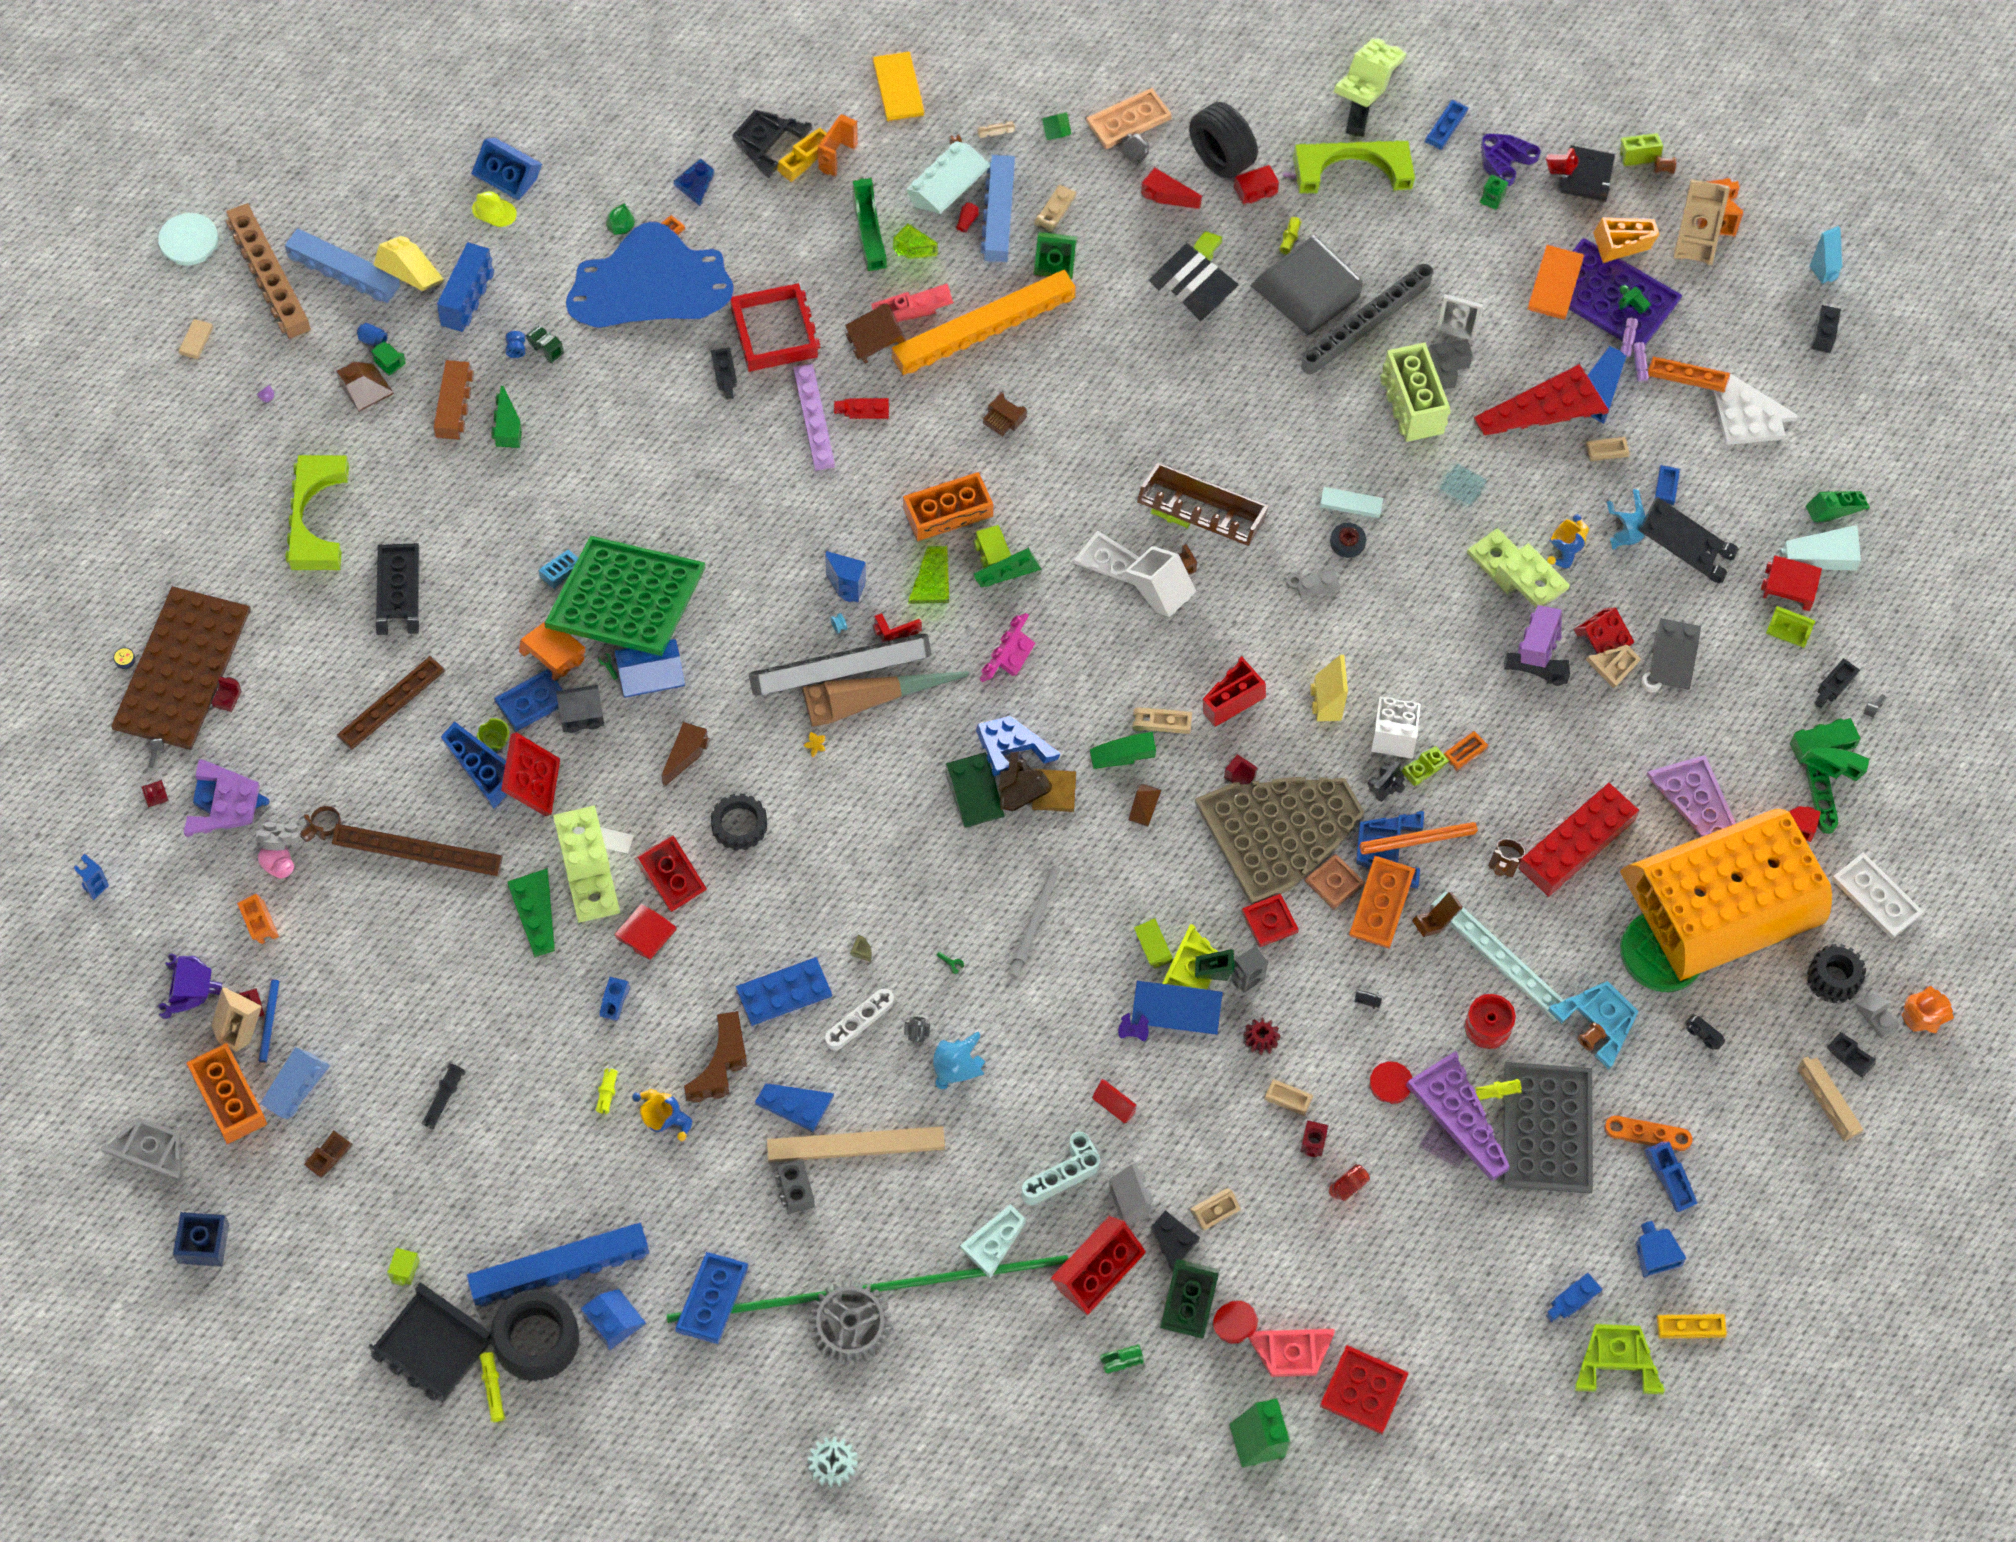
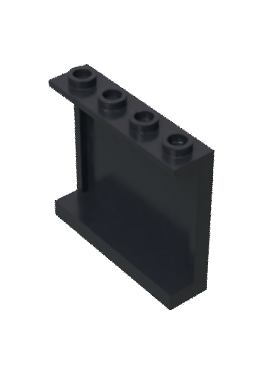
M420 1282L415 1288V1296L376 1344L370 1343L368 1346L372 1353L370 1356L380 1364L382 1362L388 1364V1369L397 1376L402 1374L407 1378L406 1382L415 1389L418 1387L425 1391L424 1395L431 1401L435 1402L437 1399L443 1403L479 1356L491 1343V1331Z

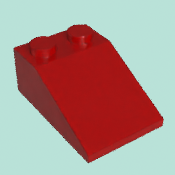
M674 835L665 838L634 858L647 880L671 912L707 890Z

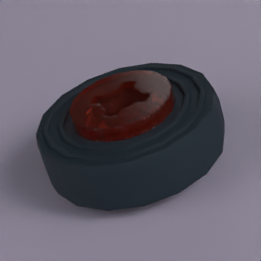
M1350 522L1337 525L1330 537L1333 551L1345 558L1360 555L1365 549L1367 541L1364 530L1357 524Z

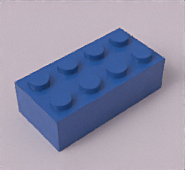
M470 242L466 243L437 302L441 326L463 332L465 327L470 325L472 313L478 309L479 299L486 292L487 282L494 276L489 248Z

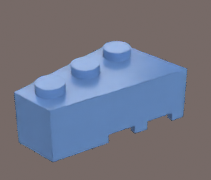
M295 1047L260 1104L281 1118L289 1119L295 1115L298 1106L331 1065L312 1053Z

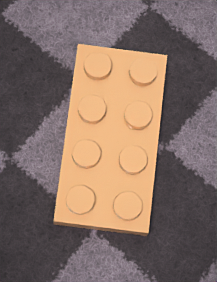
M1150 88L1087 117L1086 123L1104 148L1108 149L1121 143L1123 138L1129 133L1131 135L1140 134L1171 120L1172 114L1153 88Z

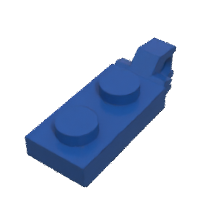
M1586 1273L1551 1302L1553 1307L1547 1312L1546 1317L1551 1323L1560 1315L1564 1319L1566 1317L1569 1318L1601 1293L1602 1287L1589 1273Z

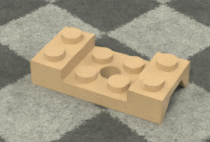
M1690 179L1683 217L1674 249V258H1686L1709 265L1713 264L1730 190L1729 186ZM1705 218L1707 225L1703 228L1697 227V219Z

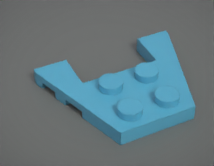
M1606 981L1585 990L1579 995L1569 997L1563 1002L1551 1005L1548 1011L1561 1024L1578 1010L1590 1023L1595 1022L1602 1026L1607 1035L1605 1038L1609 1042L1595 1054V1057L1609 1070L1614 1064L1639 1011Z

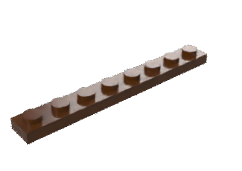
M337 823L332 839V845L496 877H499L503 856Z

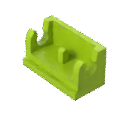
M1658 133L1624 137L1620 140V156H1623V166L1653 163L1656 156L1662 157L1663 144Z
M1777 606L1766 634L1805 648L1815 620Z
M1155 918L1134 927L1150 966L1153 965L1155 969L1173 962L1171 952Z

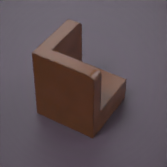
M1182 545V552L1179 556L1188 575L1196 572L1198 562L1188 545Z

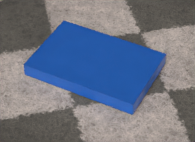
M546 669L495 697L494 700L515 732L559 709L556 691L563 689L557 680L554 681L552 679L550 670Z

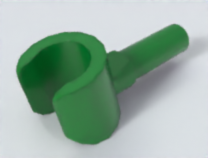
M605 653L608 657L606 663H603L598 656V662L601 665H605L614 680L618 679L619 677L610 663L611 656Z
M940 951L937 953V956L950 966L952 973H959V970L954 967L955 964L961 968L964 967V962L961 959L952 960Z

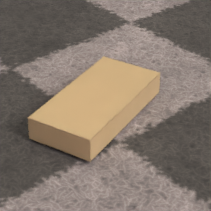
M193 319L180 346L179 354L199 359L213 330V324Z
M1626 437L1586 442L1590 461L1623 458L1630 455Z
M1272 1079L1264 1100L1305 1116L1313 1095Z

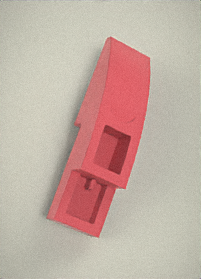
M943 284L913 295L905 292L872 303L871 306L874 310L887 303L899 322L936 314V309L953 304L954 302L948 284Z

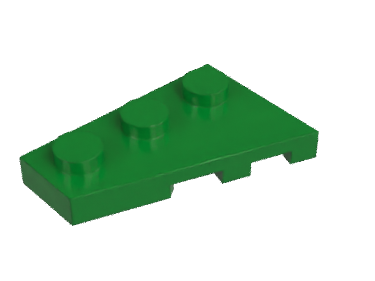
M1028 547L974 573V577L980 587L983 588L1040 571L1042 568Z

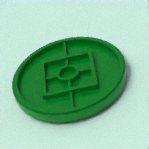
M1643 914L1633 919L1625 929L1620 942L1621 959L1628 973L1641 985L1658 992H1675L1690 986L1700 975L1699 973L1682 981L1678 979Z

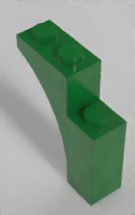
M872 177L852 181L853 207L858 222V236L867 271L887 268V256L879 227Z

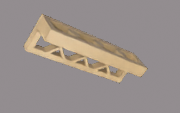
M1809 1057L1802 1059L1797 1070L1843 1142L1862 1133V1126L1817 1057L1812 1060Z

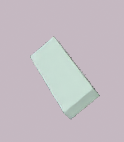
M1324 487L1320 507L1380 519L1383 498Z

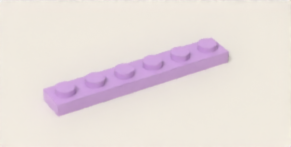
M809 364L793 367L815 471L835 468L814 366Z

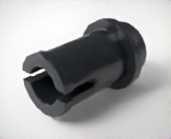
M1357 989L1354 1003L1372 1006L1373 1009L1375 1007L1380 1008L1382 996L1378 992L1373 994Z

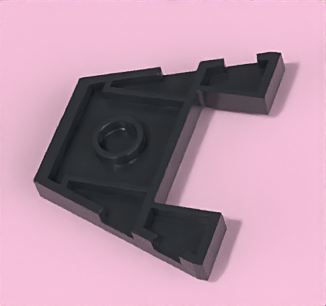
M754 109L732 134V139L767 178H770L778 169V162L765 154L785 131L800 139H804L812 130V123L806 121L805 124L796 122V119L793 118L783 119L779 118L777 114Z

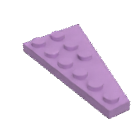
M1706 755L1647 772L1646 776L1701 837L1736 824Z

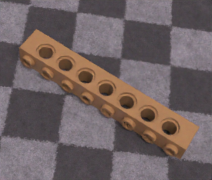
M245 203L227 210L228 219L225 220L229 231H234L235 234H232L236 245H241L240 251L244 260L248 259L250 262L247 263L251 274H256L257 278H255L259 289L263 288L264 292L262 294L266 303H271L272 307H270L274 319L278 318L280 321L278 326L281 333H286L288 339L310 331L308 318L249 204Z

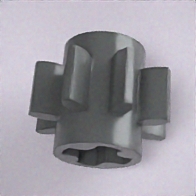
M913 1016L910 1017L909 1022H905L904 1035H908V1040L922 1042L925 1040V1036L929 1037L930 1023H926V1018Z

